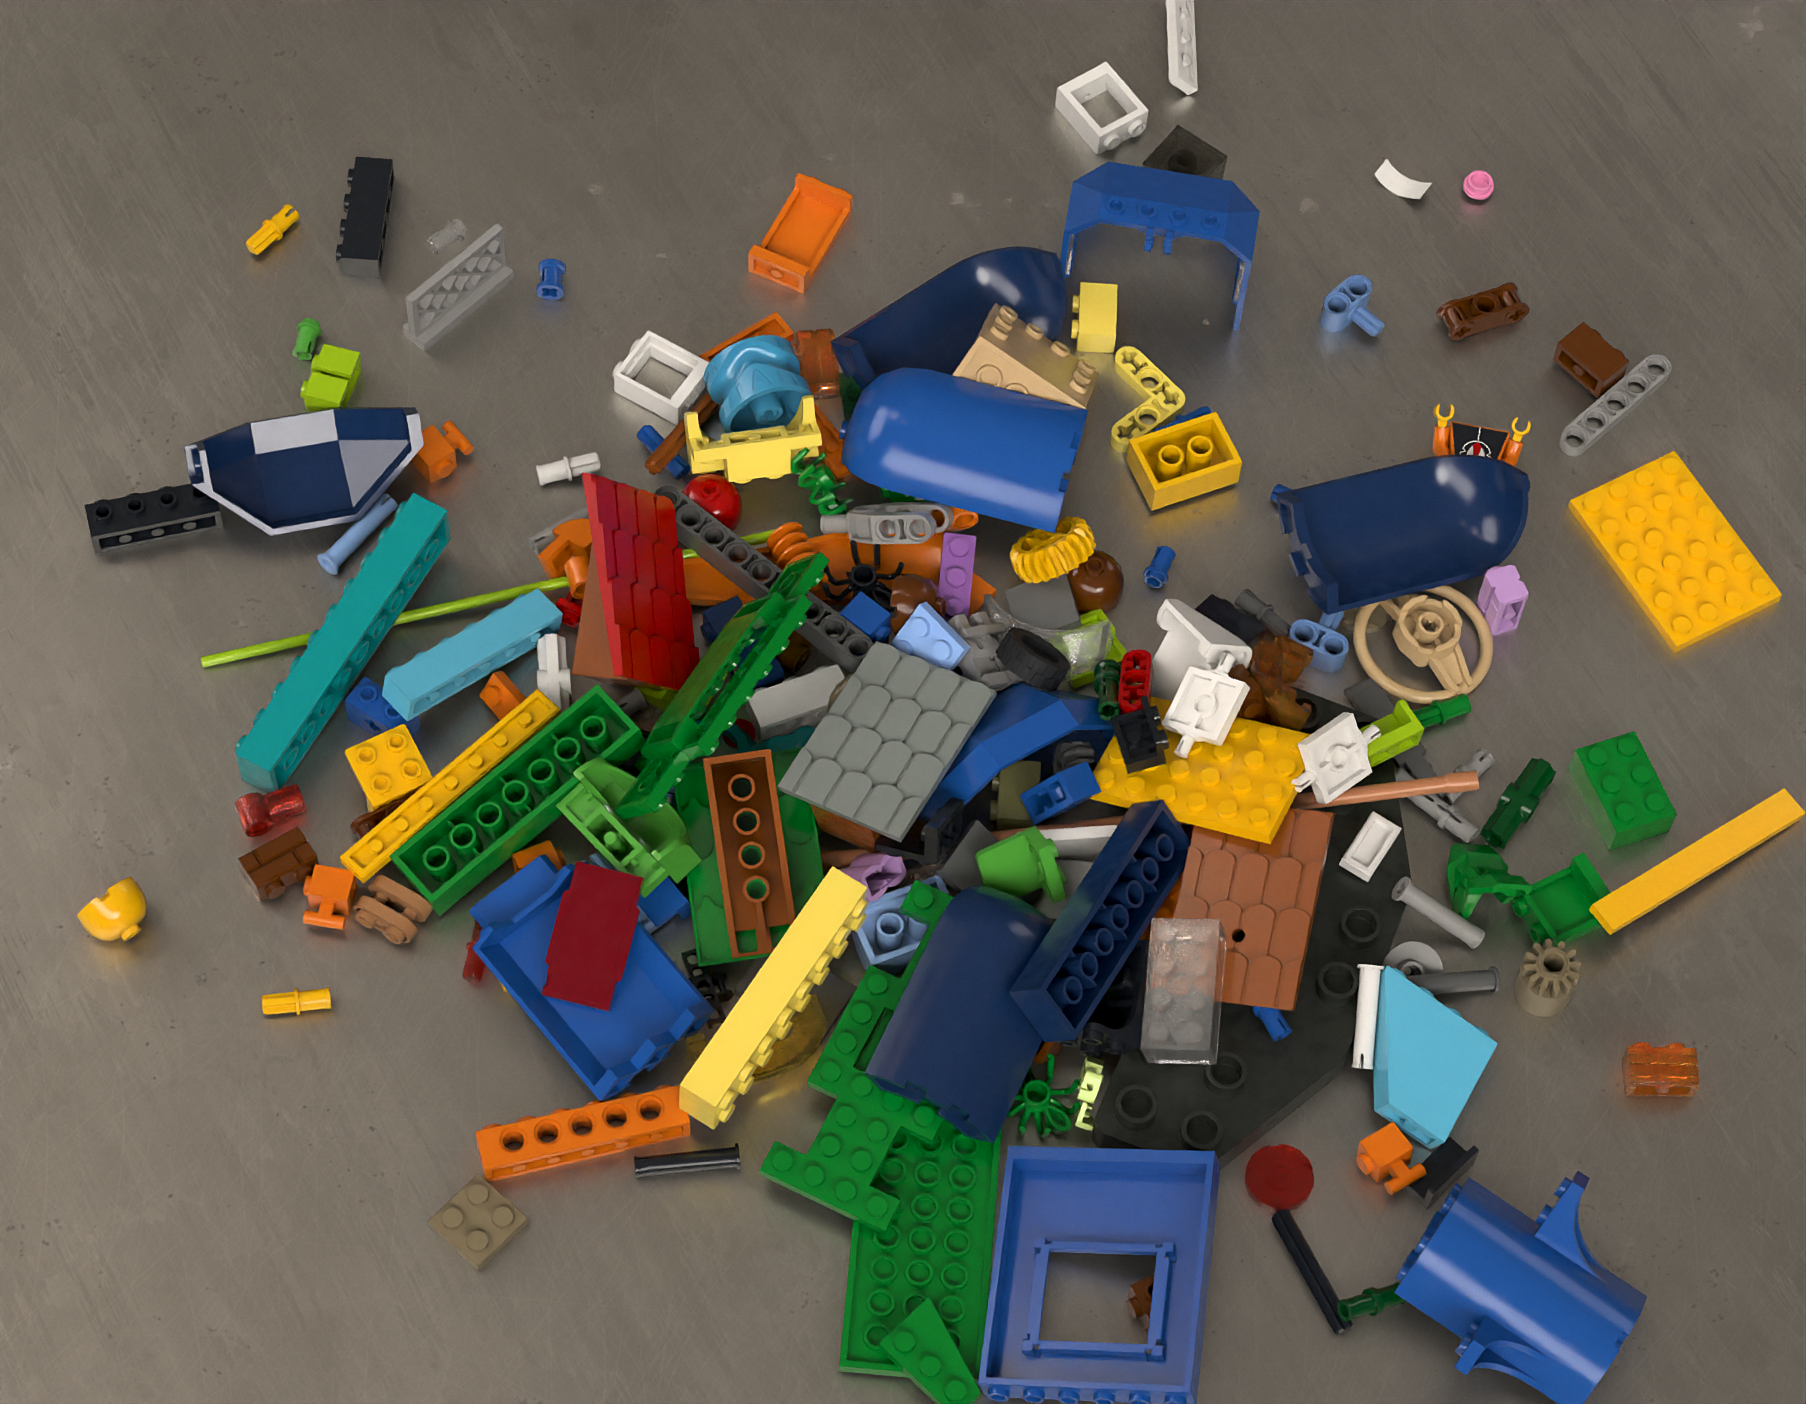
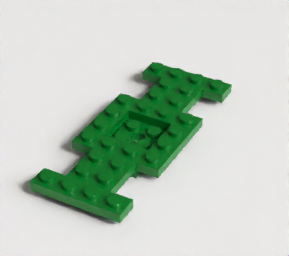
M916 879L900 907V913L929 927L901 979L869 965L809 1076L807 1086L836 1099L807 1155L775 1140L759 1169V1175L884 1235L901 1205V1200L872 1187V1184L898 1134L901 1135L902 1131L932 1145L945 1119L936 1114L939 1108L932 1103L922 1099L918 1105L904 1097L879 1090L865 1074L868 1064L941 915L954 898Z

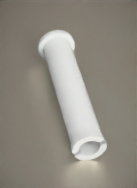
M1357 964V968H1360L1351 1068L1362 1069V1057L1364 1054L1363 1068L1373 1069L1381 970H1384V966Z

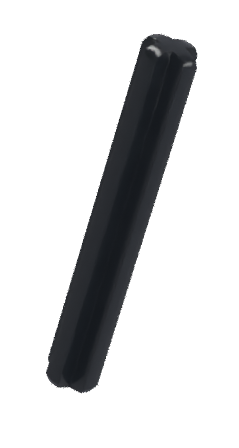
M1286 1208L1273 1214L1272 1222L1336 1335L1346 1333L1351 1329L1353 1323L1351 1320L1345 1322L1340 1318L1337 1310V1304L1340 1299L1291 1212Z

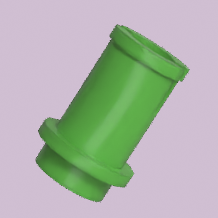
M304 318L297 325L299 333L292 354L295 357L298 355L300 360L307 361L312 359L316 339L321 336L322 330L318 321Z

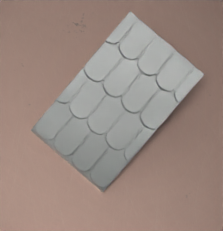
M876 641L854 675H851L827 715L822 718L804 748H801L780 781L778 789L808 802L820 830L873 853L881 852L874 849L875 842L881 835L902 842L996 697V690L988 688L980 682L957 675L951 670L928 663L920 657L904 653L891 645Z

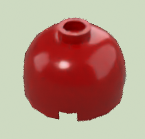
M707 473L695 477L685 485L681 491L683 494L731 531L736 529L741 520L742 500L737 487L732 482H729L727 478L721 475Z

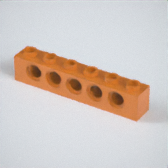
M661 1085L654 1088L651 1092L642 1094L635 1092L626 1093L616 1100L607 1102L595 1100L581 1108L572 1110L560 1108L552 1111L550 1115L537 1118L535 1116H525L519 1118L515 1123L506 1125L498 1123L487 1125L482 1130L475 1131L485 1180L487 1182L497 1181L690 1136L689 1116L686 1112L679 1109L680 1085L673 1087L671 1085ZM648 1111H654L659 1114L654 1119H646L642 1115ZM613 1119H621L625 1122L619 1127H613L608 1124ZM582 1126L591 1129L585 1135H579L574 1132L578 1127ZM547 1134L557 1137L556 1140L550 1143L543 1142L540 1138ZM512 1142H518L523 1145L520 1149L514 1151L506 1148Z

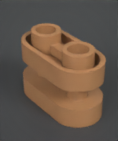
M376 875L368 886L369 891L374 897H360L353 907L356 913L355 919L366 928L371 929L375 927L382 931L384 936L395 944H400L401 942L410 943L417 933V928L412 921L425 922L433 910L432 906L423 897L390 878Z

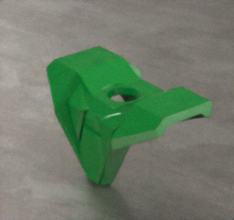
M1456 843L1451 846L1446 871L1451 906L1454 912L1468 920L1482 894L1493 893L1501 903L1507 904L1516 897L1529 895L1532 886L1522 876L1510 875L1507 872L1509 867L1490 845Z

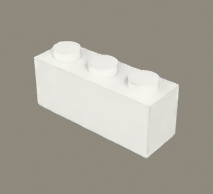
M839 665L821 666L804 676L789 677L782 681V683L769 688L760 687L755 689L753 697L746 703V712L754 726L759 741L789 734L802 725L812 726L820 723L822 718L827 715L829 696L836 685L845 679Z

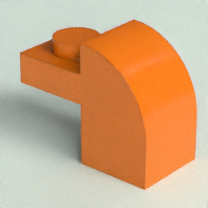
M589 519L569 520L552 530L555 540L537 556L549 579L564 576L566 574L564 566L568 560L577 556L590 557L592 535Z

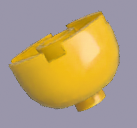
M127 877L108 888V893L99 899L97 897L93 899L77 914L82 926L92 936L105 941H113L122 937L124 941H127L141 931L138 924L146 915L147 902L141 887L132 877Z

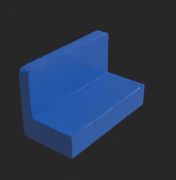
M668 877L646 898L640 895L638 906L657 928L661 927L676 914L683 921L691 915V907L688 900Z

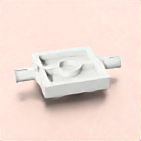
M1223 653L1214 670H1201L1189 667L1161 723L1166 730L1182 735L1176 750H1174V753L1179 757L1186 759L1193 743L1196 741H1205L1222 746L1250 690V687L1245 682L1228 676L1236 660L1234 656Z
M1343 712L1299 742L1298 747L1305 765V772L1291 781V784L1296 785L1295 791L1301 792L1311 784L1317 803L1328 804L1371 774L1372 769L1368 760L1367 746L1381 736L1379 728L1376 725H1371L1361 732L1357 727L1354 714Z

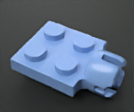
M927 602L918 605L890 643L897 650L920 657L928 663L951 671L957 667L971 648Z

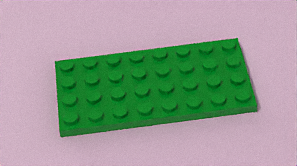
M946 1120L932 1145L902 1131L901 1135L898 1134L872 1184V1187L901 1200V1205L891 1225L884 1235L853 1220L839 1371L909 1378L878 1349L879 1343L930 1296L975 1383L978 1384L988 1308L1002 1127L994 1144L965 1137Z

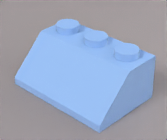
M939 875L920 881L949 895ZM913 884L886 893L880 899L869 902L864 912L867 917L858 932L851 931L857 954L865 972L869 965L891 975L906 970L929 927L900 913V907Z

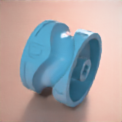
M761 335L734 343L718 353L709 362L704 372V382L711 399L716 404L721 405L719 419L725 434L783 425L786 427L794 418L802 397L812 394L807 380L800 376L799 361L791 343L780 336Z

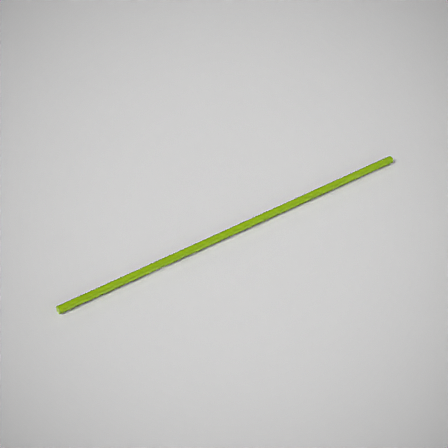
M775 529L740 538L751 546L767 543V539ZM690 548L682 550L683 559L700 557ZM567 576L404 611L400 614L394 625L515 599L519 595H527L537 588L541 592L569 587ZM313 632L201 656L202 666L205 668L307 645L308 639Z

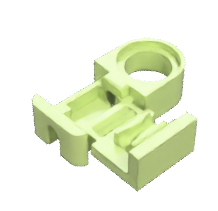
M1086 1056L1079 1076L1080 1085L1077 1088L1079 1090L1077 1099H1080L1081 1103L1075 1116V1126L1092 1131L1093 1117L1089 1116L1090 1110L1087 1109L1092 1110V1104L1095 1102L1103 1078L1101 1072L1104 1061Z

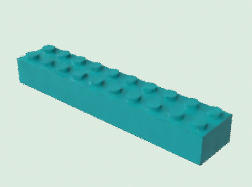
M415 493L411 495L407 502L403 501L399 505L395 514L396 519L390 527L386 526L382 530L378 538V545L372 553L368 552L360 565L361 570L355 579L350 578L343 589V596L338 604L334 603L328 609L325 623L320 630L316 629L313 631L308 639L307 649L303 655H298L293 660L289 669L290 674L284 683L279 682L271 695V702L266 709L262 708L259 710L254 718L253 728L247 736L243 735L237 742L235 755L243 781L277 798L450 542L451 536L446 509Z

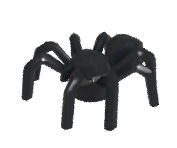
M852 540L850 542L851 554L856 566L852 567L851 572H846L848 578L836 580L830 574L828 564L823 569L824 573L828 576V581L833 585L849 584V586L841 594L834 595L831 593L828 584L823 583L822 586L826 597L834 601H841L853 591L850 599L851 602L862 592L866 596L870 594L872 600L889 613L894 612L895 607H891L892 589L878 581V579H895L902 573L904 564L900 562L895 573L876 574V571L880 568V544H873L874 566L872 567L861 563L857 542Z

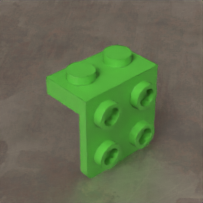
M1032 826L986 847L975 855L984 886L1020 897L1042 888L1054 904L1066 899L1063 884L1067 883L1066 877L1061 867L1056 865L1055 858L1059 856L1053 840L1051 838L1045 839L1036 826Z

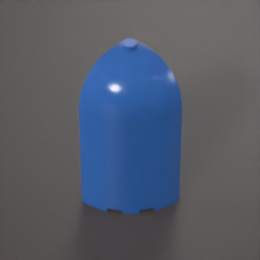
M902 367L879 375L862 390L850 421L843 420L839 439L844 440L841 461L851 473L881 488L1055 533L1069 480L1063 479L1065 473L1070 474L1072 465H1074L1089 410L929 369Z

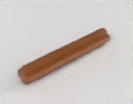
M709 394L702 396L690 410L691 412L698 413L699 427L706 422L719 405L711 399ZM684 418L645 461V468L649 470L651 475L661 473L686 445Z

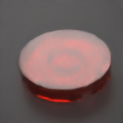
M1285 1144L1271 1147L1268 1145L1260 1148L1251 1156L1245 1169L1244 1184L1249 1196L1259 1206L1272 1212L1285 1208L1291 1211L1299 1208L1307 1201L1314 1186L1313 1168L1310 1160L1300 1150Z

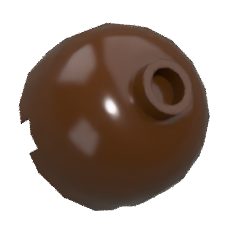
M1094 550V553L1088 557L1086 562L1079 564L1078 568L1070 570L1067 574L1077 607L1080 611L1088 613L1093 610L1102 609L1106 614L1119 603L1123 593L1124 576L1121 566L1109 554Z
M900 574L901 576L895 578L891 594V607H896L897 618H891V625L895 636L921 603L927 602L941 617L945 616L946 599L940 596L938 587L931 579L917 574Z

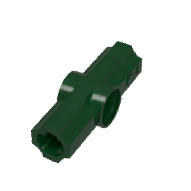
M1532 758L1515 783L1511 782L1507 786L1496 805V810L1489 817L1480 833L1488 845L1495 849H1505L1521 824L1528 822L1540 802V797L1555 777L1556 771L1553 770L1550 763L1542 758Z

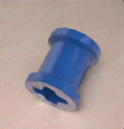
M557 259L542 260L538 265V271L541 276L540 283L537 284L536 288L537 295L546 300L560 299L564 293L562 276L566 273V265Z

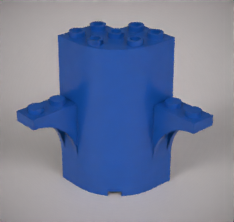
M1577 1171L1571 1180L1567 1177L1562 1180L1554 1193L1559 1198L1552 1207L1546 1204L1535 1221L1470 1177H1468L1463 1186L1456 1183L1445 1199L1441 1209L1435 1213L1427 1225V1229L1421 1236V1240L1416 1248L1412 1249L1402 1264V1268L1395 1277L1400 1283L1394 1293L1461 1338V1342L1455 1350L1460 1356L1454 1367L1465 1375L1477 1368L1494 1369L1526 1382L1558 1404H1584L1617 1356L1623 1341L1629 1336L1635 1326L1647 1296L1606 1269L1587 1247L1580 1229L1579 1204L1581 1195L1590 1178L1580 1171Z

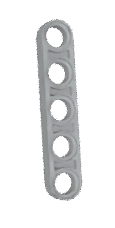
M1662 354L1647 356L1564 428L1559 440L1562 452L1573 457L1584 454L1667 381L1672 368L1670 360ZM1653 364L1659 365L1664 369V373L1660 375L1653 374L1648 366ZM1638 382L1644 387V391L1634 392L1630 390L1628 384ZM1618 400L1623 404L1624 408L1614 410L1608 406L1607 402ZM1592 417L1598 418L1603 422V426L1600 428L1591 427L1587 423V419ZM1570 435L1578 436L1583 443L1579 446H1573L1567 442L1566 437Z

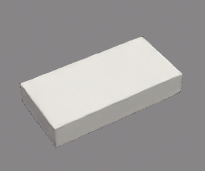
M1373 811L1341 859L1339 865L1368 882L1402 828Z

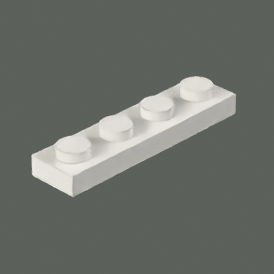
M1166 0L1169 82L1174 87L1190 95L1198 90L1194 0Z

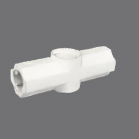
M545 634L544 637L537 639L539 662L537 686L545 696L561 709L562 714L570 707L569 698H571L570 668H567L565 637L558 636L557 634Z

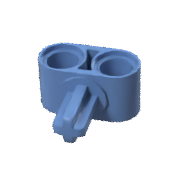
M1352 275L1327 294L1324 298L1320 316L1321 326L1327 331L1339 332L1355 322L1370 336L1380 334L1384 328V323L1367 309L1372 291L1371 281L1364 275Z
M1341 611L1330 615L1323 613L1319 623L1307 619L1295 621L1291 625L1286 644L1288 654L1294 659L1323 672L1336 673L1344 667L1349 648L1346 637L1336 632L1344 612ZM1297 638H1304L1308 641L1303 642L1298 640ZM1327 651H1334L1337 654L1333 655L1328 653Z

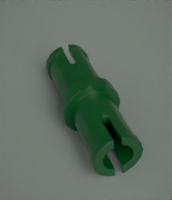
M1395 1282L1392 1285L1379 1289L1370 1287L1364 1289L1360 1295L1338 1301L1337 1310L1340 1318L1348 1322L1365 1315L1376 1316L1381 1314L1383 1309L1406 1303V1300L1394 1293L1400 1282Z

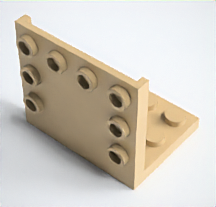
M995 303L976 341L952 375L1086 409L1099 375L1095 371L1096 368L1085 359L1079 360L1071 355L1070 350L1061 342H1052L1046 338L1044 332L1038 326L1032 323L1027 325L1017 318V313L1010 307L1005 305L1001 307Z

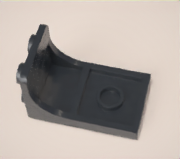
M1148 939L1138 940L1076 1040L1056 1041L1057 1044L1076 1047L1080 1049V1054L1090 1057H1098L1100 1052L1123 1055L1126 1050L1141 1048L1156 943Z

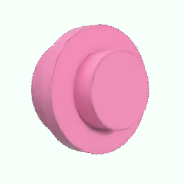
M1477 170L1465 178L1463 189L1469 197L1483 200L1493 193L1494 183L1487 172Z

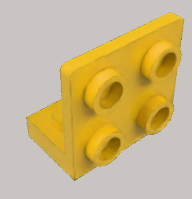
M401 724L345 750V756L367 797V810L369 813L415 793L433 778L405 724Z

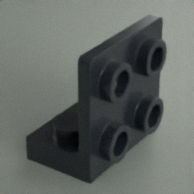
M951 797L942 808H938L935 816L930 821L916 818L902 842L881 835L876 840L874 849L885 852L892 857L902 856L917 860L921 864L937 865L962 835L964 800Z

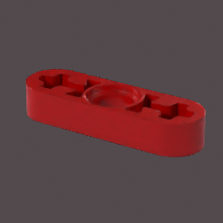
M1132 650L1127 652L1122 658L1118 695L1121 715L1142 709L1140 700L1142 696L1147 695L1149 704H1151L1154 670L1152 656L1146 650ZM1135 683H1143V684L1136 685V686H1130L1131 684H1135Z

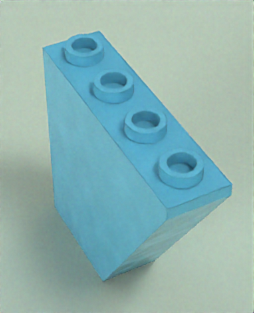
M1388 965L1380 973L1373 1058L1374 1111L1389 1122H1394L1399 1129L1431 1150L1446 1141L1498 1043L1491 1039L1484 1029L1471 1025L1461 1018V1014L1457 1010L1446 1007L1437 1001L1429 990L1416 986L1406 979V975L1402 971L1391 968Z

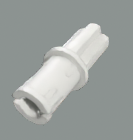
M595 452L567 459V456H563L564 460L540 466L536 465L541 486L563 479L572 481V477L580 476L582 473L596 472L601 469L599 456Z

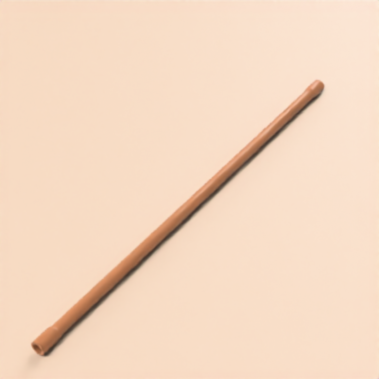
M1476 770L1448 773L1437 777L1351 787L1328 804L1317 803L1314 792L1301 793L1295 796L1290 808L1308 810L1437 793L1451 794L1479 790L1478 774ZM1125 815L1036 826L1038 830L1104 825L1118 826ZM1178 821V823H1179L1180 825H1187V824H1188V823H1184V822ZM1030 827L990 833L1000 842ZM864 848L820 851L823 871H829L832 866L837 869L849 867L857 856L873 852ZM901 856L902 860L910 859V858H906V857H902V856Z

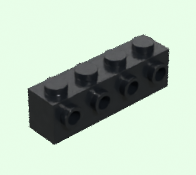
M191 483L175 487L165 486L145 493H131L125 497L111 500L101 499L85 505L95 554L224 528L218 501L200 491Z

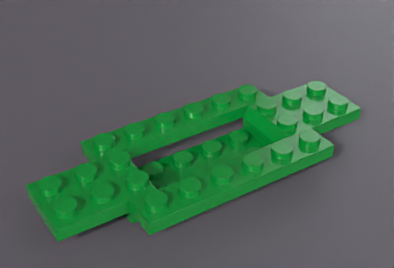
M818 552L787 564L766 596L744 603L724 626L656 722L640 750L642 755L634 766L641 773L613 811L622 820L636 816L641 817L646 813L659 811L668 800L666 794L670 788L676 786L685 776L684 768L689 761H693L695 758L703 755L709 756L716 750L720 743L718 738L721 733L734 724L738 717L735 714L737 710L753 697L755 693L753 688L758 680H762L768 675L773 667L771 662L774 657L781 654L789 645L790 640L788 637L806 621L807 615L805 613L812 604L806 594L811 587L816 586L825 575L823 569L830 561L823 553ZM756 638L759 639L698 725L695 721L706 711L707 706L705 703L710 696L715 695L724 685L722 679L726 673L733 670L741 661L740 653L744 647L751 645Z

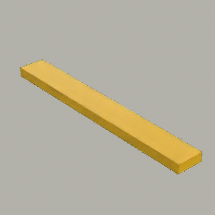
M539 689L535 690L340 856V862L364 884L391 861L389 857L556 719L561 714V709Z
M1784 788L1593 903L1589 911L1608 934L1612 935L1799 821L1806 812Z

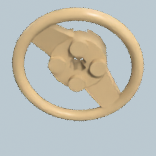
M1444 585L1424 590V592L1434 593L1452 601L1470 617L1475 625L1480 640V656L1471 674H1469L1458 643L1461 636L1462 619L1457 609L1448 601L1443 599L1440 602L1435 599H1427L1428 595L1418 596L1412 593L1361 606L1353 627L1355 652L1360 664L1370 678L1394 696L1420 704H1432L1435 700L1442 702L1459 696L1462 693L1467 695L1482 682L1488 673L1493 658L1491 630L1480 609L1457 589ZM1379 604L1396 621L1392 630V636L1399 650L1418 667H1425L1429 664L1445 690L1421 691L1406 687L1388 677L1377 666L1367 646L1366 627L1370 615Z

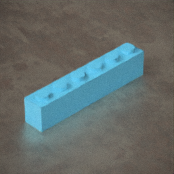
M538 588L527 595L521 594L513 603L502 609L497 608L493 610L483 620L477 623H470L462 632L453 637L444 638L434 648L427 652H419L406 664L390 669L385 675L382 696L406 721H409L537 647V639L544 637L545 634H558L563 613Z

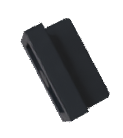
M1449 1137L1422 1163L1427 1174L1404 1189L1428 1209L1474 1165L1479 1149L1474 1145L1468 1151H1465L1457 1142Z

